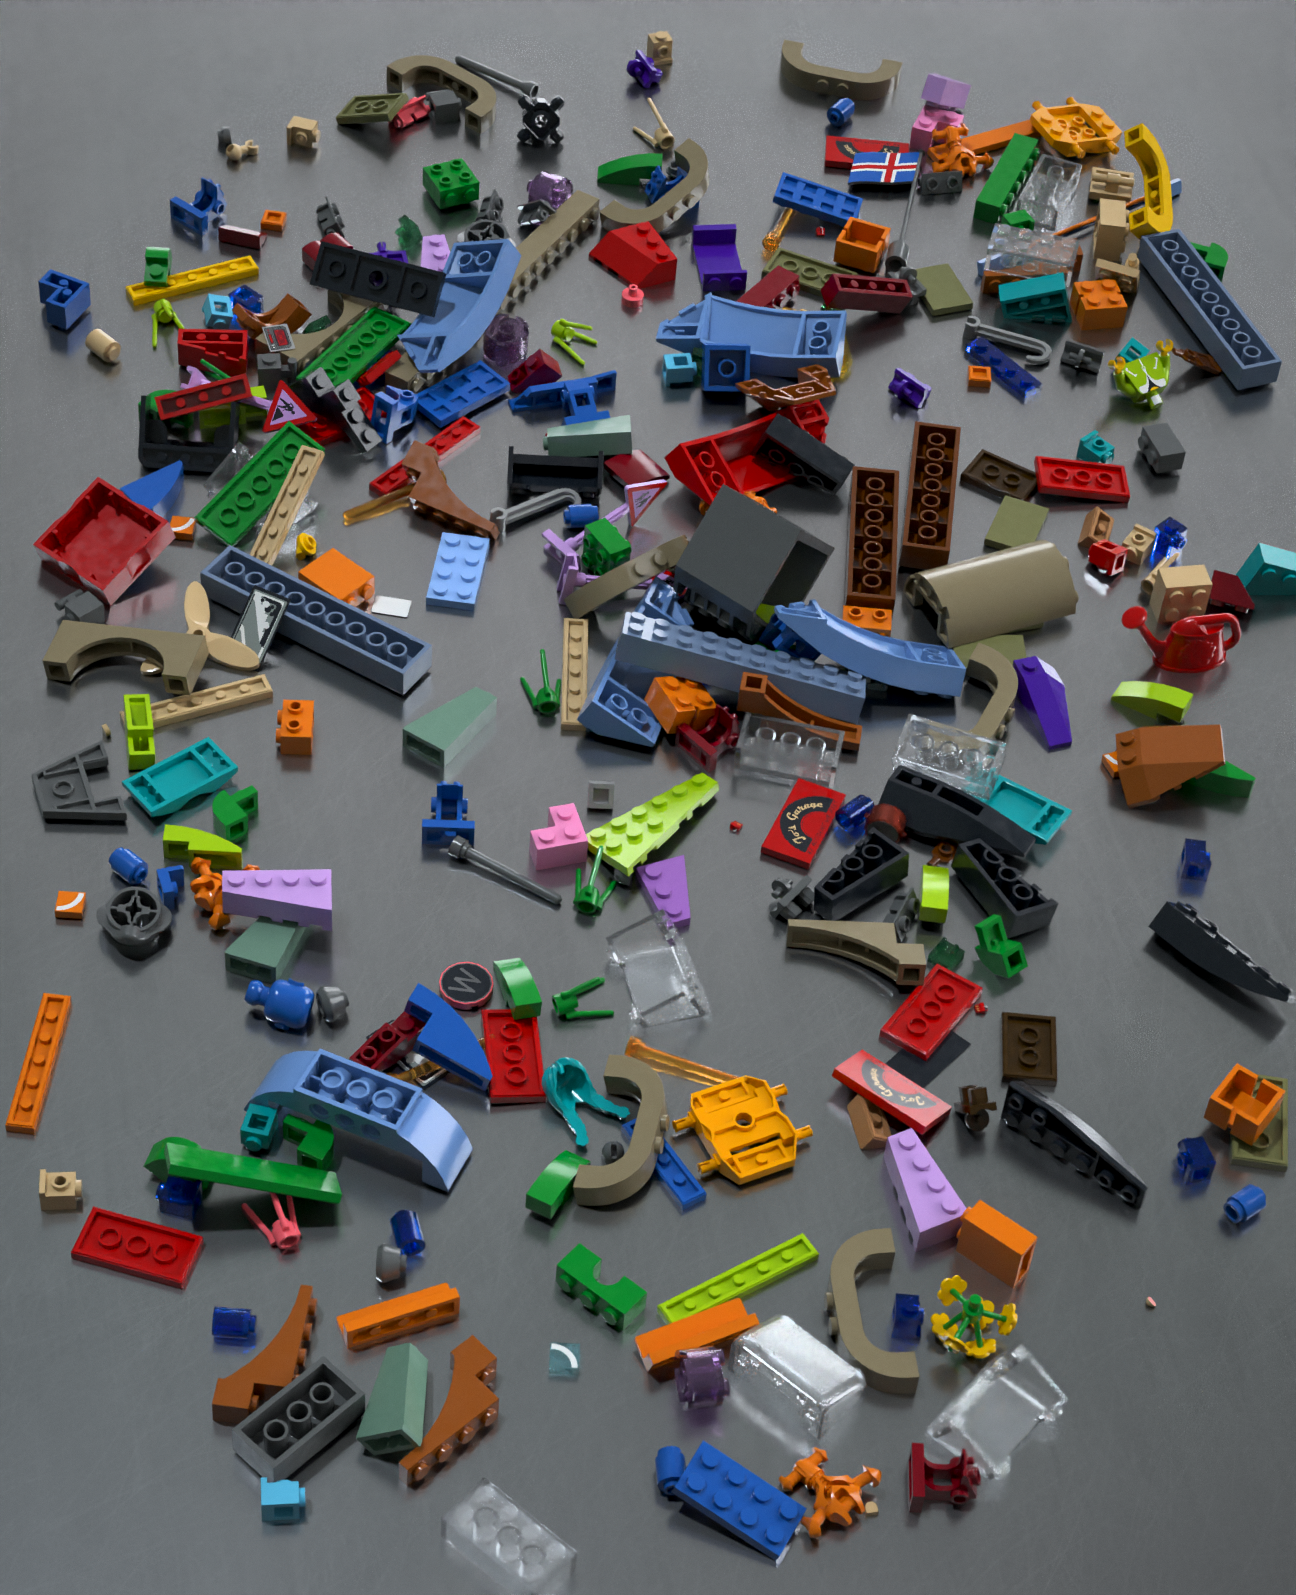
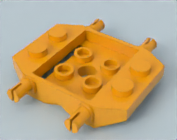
M1073 97L1067 98V105L1046 108L1039 101L1033 102L1032 107L1036 112L1031 114L1029 122L1054 149L1066 157L1077 156L1079 159H1082L1085 156V152L1103 153L1111 151L1113 155L1119 152L1120 149L1116 143L1119 141L1122 131L1099 106L1079 104Z
M747 1075L692 1093L687 1117L672 1121L675 1132L689 1127L694 1128L709 1153L710 1160L696 1164L700 1175L712 1170H718L738 1185L795 1166L797 1142L813 1136L810 1125L795 1130L789 1118L780 1111L776 1098L788 1094L784 1083L770 1088L766 1080ZM743 1119L749 1121L750 1125L741 1126L736 1121ZM778 1135L781 1138L734 1155L730 1153L732 1151H740L744 1147L758 1142H766L768 1139Z

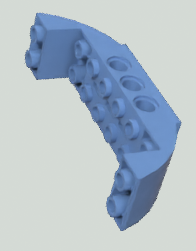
M323 1049L318 1051H296L280 1057L275 1061L244 1108V1111H247L250 1103L275 1109L282 1105L423 1161L422 1182L447 1192L473 1150L467 1135L459 1123L440 1104L423 1093L422 1088Z

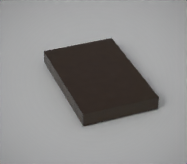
M984 449L978 453L961 473L960 477L961 481L1002 499L1006 495L1027 501L1038 487L1034 471Z
M1002 1012L1001 1082L1024 1081L1031 1085L1056 1087V1017Z

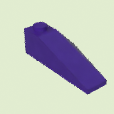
M1037 656L1013 660L1012 666L1018 678L1016 694L1047 748L1050 750L1072 745L1065 686L1056 670Z

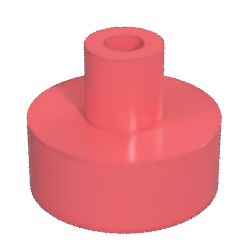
M631 284L622 291L621 302L629 308L640 307L643 304L644 293L637 285Z

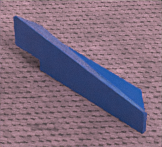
M612 370L580 379H586L589 386L592 385L594 387V400H596L597 393L616 390L617 372ZM574 380L529 386L517 398L508 400L512 413L562 405L560 391L564 389V382Z

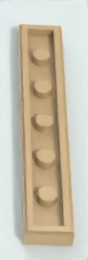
M301 445L249 555L271 566L273 565L325 456L323 451Z
M564 618L561 730L586 731V727L577 721V718L587 698L588 619Z
M265 674L193 692L191 695H182L151 703L153 728L273 697V690ZM124 711L119 712L120 719L125 728Z

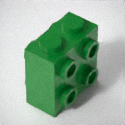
M462 158L423 167V186L439 209L479 200L480 182Z
M606 518L585 525L583 554L581 558L585 567H588L595 576H602L630 561L631 544L620 535L617 528Z

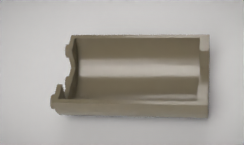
M1038 540L915 573L907 578L903 589L904 595L913 606L922 605L924 597L939 615L937 636L948 649L1075 614L1076 603L1079 601L1078 593L1074 589L1072 576L1069 571L1068 559L1062 556L1054 543L1047 540Z

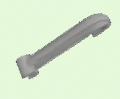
M968 316L963 333L965 338L975 339L979 336L1040 353L1042 356H1026L1025 361L1032 364H1044L1051 358L1052 350L1045 342L981 324L978 317Z
M556 489L506 510L500 507L493 508L490 512L489 521L495 523L501 533L505 531L506 524L564 501H571L574 503L573 505L581 504V498L572 489Z

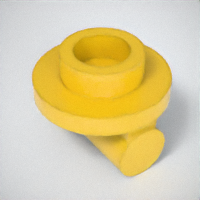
M301 533L296 539V558L303 560L306 555L312 556L316 553L315 539L305 533Z

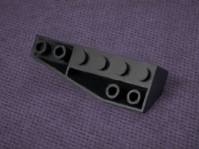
M899 765L888 779L877 806H890L897 809L902 814L904 820L901 828L920 836L958 844L980 838L996 852L1024 858L1036 842L1034 836L991 806L945 782Z
M1167 901L1148 926L1184 956L1208 972L1259 995L1288 1003L1296 1002V998L1291 994L1293 990L1281 981L1279 983L1271 977V972L1261 965L1258 966L1247 953L1238 949L1228 938L1218 932L1219 927L1215 923L1198 917L1199 911L1190 904L1186 903L1184 905L1179 901L1177 903Z
M1024 1081L1010 1082L1001 1119L1006 1121L1008 1125L1028 1135L1033 1141L1051 1150L1056 1156L1062 1157L1079 1171L1090 1175L1104 1187H1108L1121 1195L1126 1201L1133 1203L1139 1208L1143 1206L1148 1187L1125 1159L1104 1138L1072 1112Z

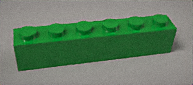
M1017 133L1013 135L976 200L973 218L998 224L1002 215L1007 213L1008 206L1012 205L1014 194H1018L1021 183L1025 182L1027 172L1031 171L1033 162L1038 159L1040 149L1037 148L1038 139Z

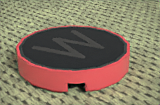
M459 962L449 966L441 974L439 980V990L443 1000L458 1009L468 1010L473 1006H483L493 993L492 975L483 966L472 962Z

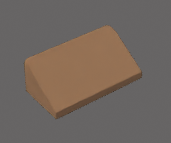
M1095 507L1085 517L1078 545L1090 548L1092 544L1103 539L1109 541L1114 519L1099 507Z
M858 1094L847 1105V1109L860 1148L868 1150L886 1147L887 1137L892 1135L883 1109Z

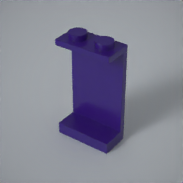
M736 224L693 225L691 243L702 291L746 290L747 270H742L735 244Z

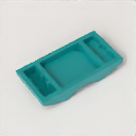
M207 737L122 781V786L151 817L162 816L177 812L190 799L199 794L215 792L238 772V766Z
M985 767L963 790L1014 821L1036 838L1035 844L1046 845L1072 814V810Z

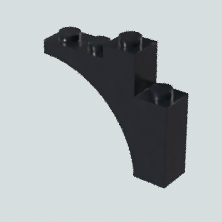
M319 367L288 385L311 412L325 417L345 432L362 454L382 441L378 432L357 401L361 397L349 379L334 386L323 368Z

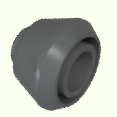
M322 986L316 992L317 1006L325 1021L333 1023L346 1013L349 1000L345 991H340L338 987Z
M388 1243L378 1246L376 1257L377 1280L381 1283H386L400 1278L401 1272H406L407 1255H402L401 1249Z

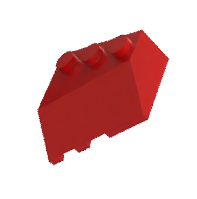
M649 221L609 231L589 252L591 259H598L602 262L604 268L614 270L618 273L620 279L629 285H637L639 289L676 280L677 257Z

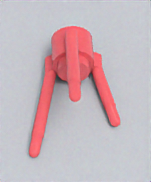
M270 1192L279 1220L273 1223L272 1232L246 1203L242 1204V1208L266 1235L271 1246L277 1244L278 1248L287 1249L298 1243L301 1233L297 1226L292 1196H286L289 1221L285 1218L276 1193Z

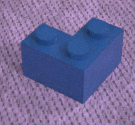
M52 269L38 281L40 303L46 305L48 323L68 329L91 305L89 283Z

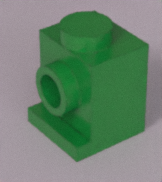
M1025 209L1003 214L999 232L1008 242L1024 237L1032 239L1035 221Z

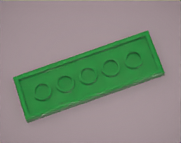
M374 306L296 377V380L322 367L334 386L347 379L353 384L400 340L397 335H402L411 326V323Z
M288 421L194 517V521L227 547L229 545L234 547L272 508L301 445L321 450L324 453L325 448Z
M166 1142L164 1154L169 1175L340 1204L342 1192L335 1172Z

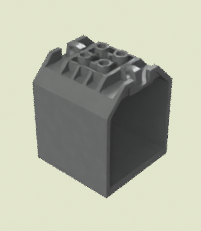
M723 484L676 564L673 591L682 595L685 588L688 587L683 598L684 601L698 607V612L716 620V623L724 628L739 633L745 639L755 643L768 625L756 615L759 605L762 603L771 606L782 605L789 608V603L804 602L835 548L759 502Z

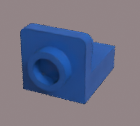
M182 865L156 869L157 889L162 904L169 910L175 909L174 898L178 897L177 887L184 886V869Z

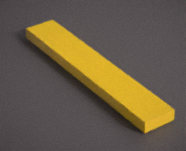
M249 255L169 275L167 287L145 286L144 282L126 286L125 289L133 306L258 275L259 268Z

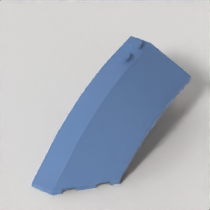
M509 239L457 242L453 244L443 272L446 273V278L435 318L419 314L402 335H397L420 373L442 371L465 354L490 325L508 292L522 256Z
M710 292L704 296L705 300L697 305L692 303L679 311V316L672 320L666 319L662 321L656 336V342L683 353H690L691 356L702 360L703 343L748 344L751 346L750 372L798 377V368L819 364L828 370V376L840 377L844 355L847 313L846 311H796L759 307L717 297Z
M655 576L634 612L642 613L645 617L652 619H665L669 623L678 626L687 625L692 627L694 625L687 609L681 608L677 600L680 598L678 593L673 591V587ZM617 639L585 700L577 721L598 735L652 747L656 742L662 725L644 698L655 677L673 676L676 678V676L615 660Z
M815 599L809 600V605H805L804 602L789 603V608L782 605H777L774 608L777 617L821 654L848 669L889 685L914 690V693L919 695L936 693L939 697L951 699L952 696L960 697L966 668L952 648L948 649L946 646L904 641L860 628L822 609Z

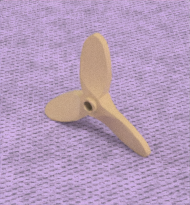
M197 581L192 582L187 587L184 601L185 619L188 628L186 634L204 635L209 652L208 658L216 663L244 671L259 668V658L252 649L228 636L209 631L210 609L207 594L200 583ZM147 659L140 667L142 675H153L163 671L159 665Z

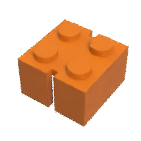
M850 217L844 226V230L841 231L836 240L833 261L845 266L861 269L865 272L874 273L880 264V260H882L888 250L891 228Z
M1115 279L1073 283L1070 306L1074 315H1076L1081 330L1123 327L1128 306L1123 295L1120 294L1121 291Z
M673 676L655 677L644 698L667 734L676 733L677 726L683 722L695 731L703 730L706 728L707 720L715 715L717 705L701 682L676 676V678Z
M1237 1063L1209 1098L1203 1118L1224 1130L1227 1127L1231 1128L1230 1134L1252 1146L1278 1113L1285 1090L1263 1079L1256 1098H1253L1252 1094L1259 1075Z

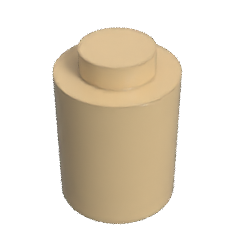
M95 329L88 334L85 345L89 350L105 362H111L118 358L121 346L117 341L101 329Z

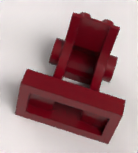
M719 704L716 705L715 715L707 720L706 728L703 730L695 731L685 722L678 725L676 730L675 744L708 773L716 769L717 755L729 748L735 747L742 736L738 727L740 725L737 720L738 716L735 713L729 714V708L727 706L722 708ZM711 739L716 740L714 743H708Z
M912 1443L908 1456L909 1512L921 1513L924 1500L951 1501L955 1504H964L971 1499H976V1486L981 1485L979 1468L973 1466L975 1464L974 1456L969 1457L966 1449H962L960 1457L950 1459L949 1464H936L924 1457V1443ZM933 1479L951 1480V1485H934Z

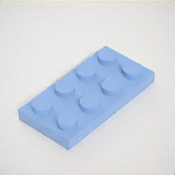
M442 532L426 596V605L474 611L490 538Z

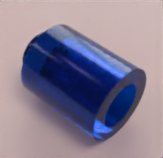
M858 795L835 812L837 823L843 830L847 832L853 831L871 818L875 809L874 802L869 797Z
M407 1209L396 1212L390 1219L396 1247L401 1249L402 1255L414 1256L425 1249L426 1244L418 1214Z
M215 1306L212 1320L213 1337L249 1339L250 1333L255 1334L257 1315H252V1309Z

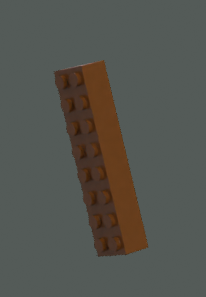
M915 421L899 566L929 570L948 564L961 427Z
M857 466L852 468L849 491L844 602L845 606L892 610V618L896 600L898 470Z

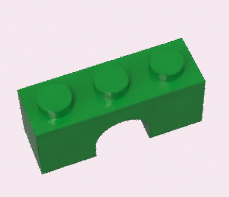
M579 1243L557 1264L555 1281L562 1290L571 1292L580 1299L584 1306L594 1309L603 1316L607 1323L616 1325L623 1331L645 1309L647 1292L626 1276H623L613 1285H603L597 1282L596 1279L601 1273L602 1259Z

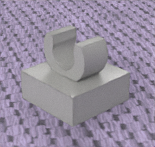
M589 780L587 808L613 809L614 781Z

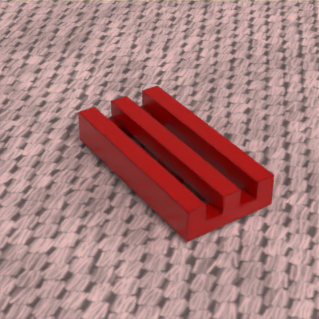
M398 350L387 353L356 381L363 387L371 384L401 358V354Z

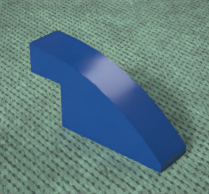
M179 460L121 487L120 491L133 502L144 505L163 518L173 506L181 491L184 481L183 463Z
M418 983L404 1009V1012L426 1023L412 1051L486 1091L492 1079V1072L484 1051L474 1033L448 1003L433 991Z

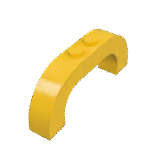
M1141 123L1124 131L1125 148L1137 160L1144 179L1145 207L1129 213V230L1140 240L1141 236L1170 231L1173 224L1171 179L1168 165L1157 140L1150 130Z

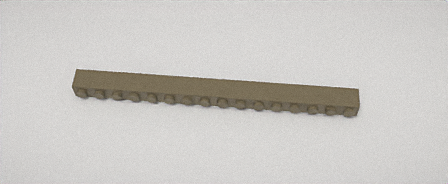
M577 190L556 210L555 214H551L546 221L516 247L522 256L508 292L497 313L501 309L503 310L513 298H516L519 292L524 287H527L536 276L540 275L542 270L548 264H551L555 257L563 253L565 248L571 242H574L579 234L586 231L594 220L598 219L599 212L601 211L599 208V198ZM406 351L395 364L385 371V389L389 385L416 393L436 372L420 373Z

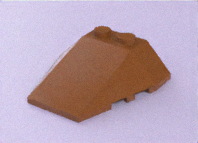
M819 364L798 368L799 384L773 389L758 379L735 383L739 391L768 411H778L781 407L836 395L830 375L828 376V370Z
M1220 724L1144 726L1115 734L1118 772L1129 808L1155 802L1161 799L1160 794L1172 788L1176 791L1182 787L1181 783L1193 777L1197 780L1225 765L1222 727Z

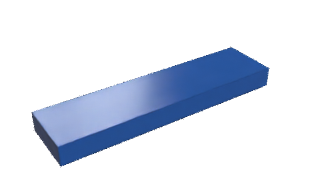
M637 1118L623 1124L621 1131L630 1142ZM664 1138L663 1152L658 1154L653 1173L683 1211L705 1200L707 1193Z

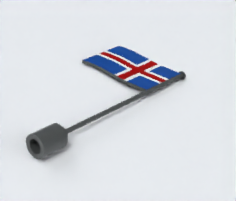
M923 149L910 153H855L848 185L912 184L900 238L890 243L885 267L889 272H898L901 267H906L910 248L903 240L922 157L925 156Z

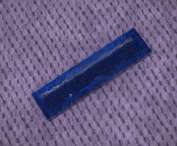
M984 337L966 344V353L984 367H991V372L1023 398L1026 399L1042 390L1043 384Z

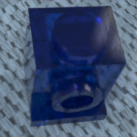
M244 284L228 294L232 308L238 303L253 313H264L263 296Z
M1185 838L1181 852V878L1207 882L1212 862L1210 861V852H1206V841Z
M1203 1136L1184 1138L1177 1144L1179 1152L1176 1155L1179 1168L1185 1172L1183 1180L1185 1185L1211 1179L1216 1161Z
M169 1176L166 1183H159L156 1191V1199L159 1200L161 1213L189 1220L194 1219L203 1198L202 1181L200 1180L191 1182Z
M896 1293L891 1314V1338L921 1340L924 1308L920 1307L919 1295Z

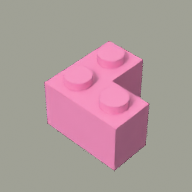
M924 105L912 126L909 147L917 150L923 149L927 152L928 148L932 147L934 142H936L932 140V130L941 131L947 126L961 127L964 115ZM944 139L937 141L938 143L945 144Z
M570 803L549 807L548 828L530 831L529 852L536 871L587 862L588 839L575 804Z

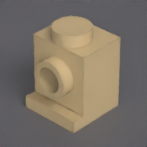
M667 31L648 34L647 56L653 59L654 66L673 62L671 58L673 40Z
M293 116L286 127L287 145L289 146L297 144L313 148L314 144L318 143L320 139L318 121Z
M1136 523L1131 533L1122 542V547L1128 549L1126 559L1141 565L1153 551L1157 533Z
M40 1169L39 1198L41 1210L76 1209L77 1197H82V1180H77L76 1172L46 1173V1169Z

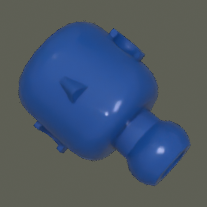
M291 978L288 981L283 979L276 980L271 988L264 986L261 981L252 980L248 986L244 1001L251 1006H264V1016L274 1022V1026L283 1030H289L290 1028L301 1029L308 1021L307 1018H309L315 995L310 988L304 986V983L294 981Z

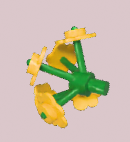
M959 1275L953 1276L952 1279H944L940 1284L937 1297L944 1306L951 1305L953 1301H959L963 1305L962 1311L952 1319H949L945 1313L940 1315L937 1313L931 1316L933 1333L944 1343L943 1346L949 1352L955 1354L962 1352L979 1359L989 1356L990 1353L996 1351V1340L982 1338L981 1330L986 1327V1323L991 1324L995 1319L998 1320L999 1334L1008 1336L1017 1324L1018 1317L1015 1313V1304H1005L1002 1313H993L995 1306L991 1301H983L982 1297L977 1294L971 1295L968 1300L962 1296V1292L967 1288V1282L962 1280ZM961 1319H963V1322L961 1323V1325H960V1327H959V1329H958V1326H957L956 1323L959 1322ZM972 1324L976 1339L964 1343L960 1338L967 1326Z

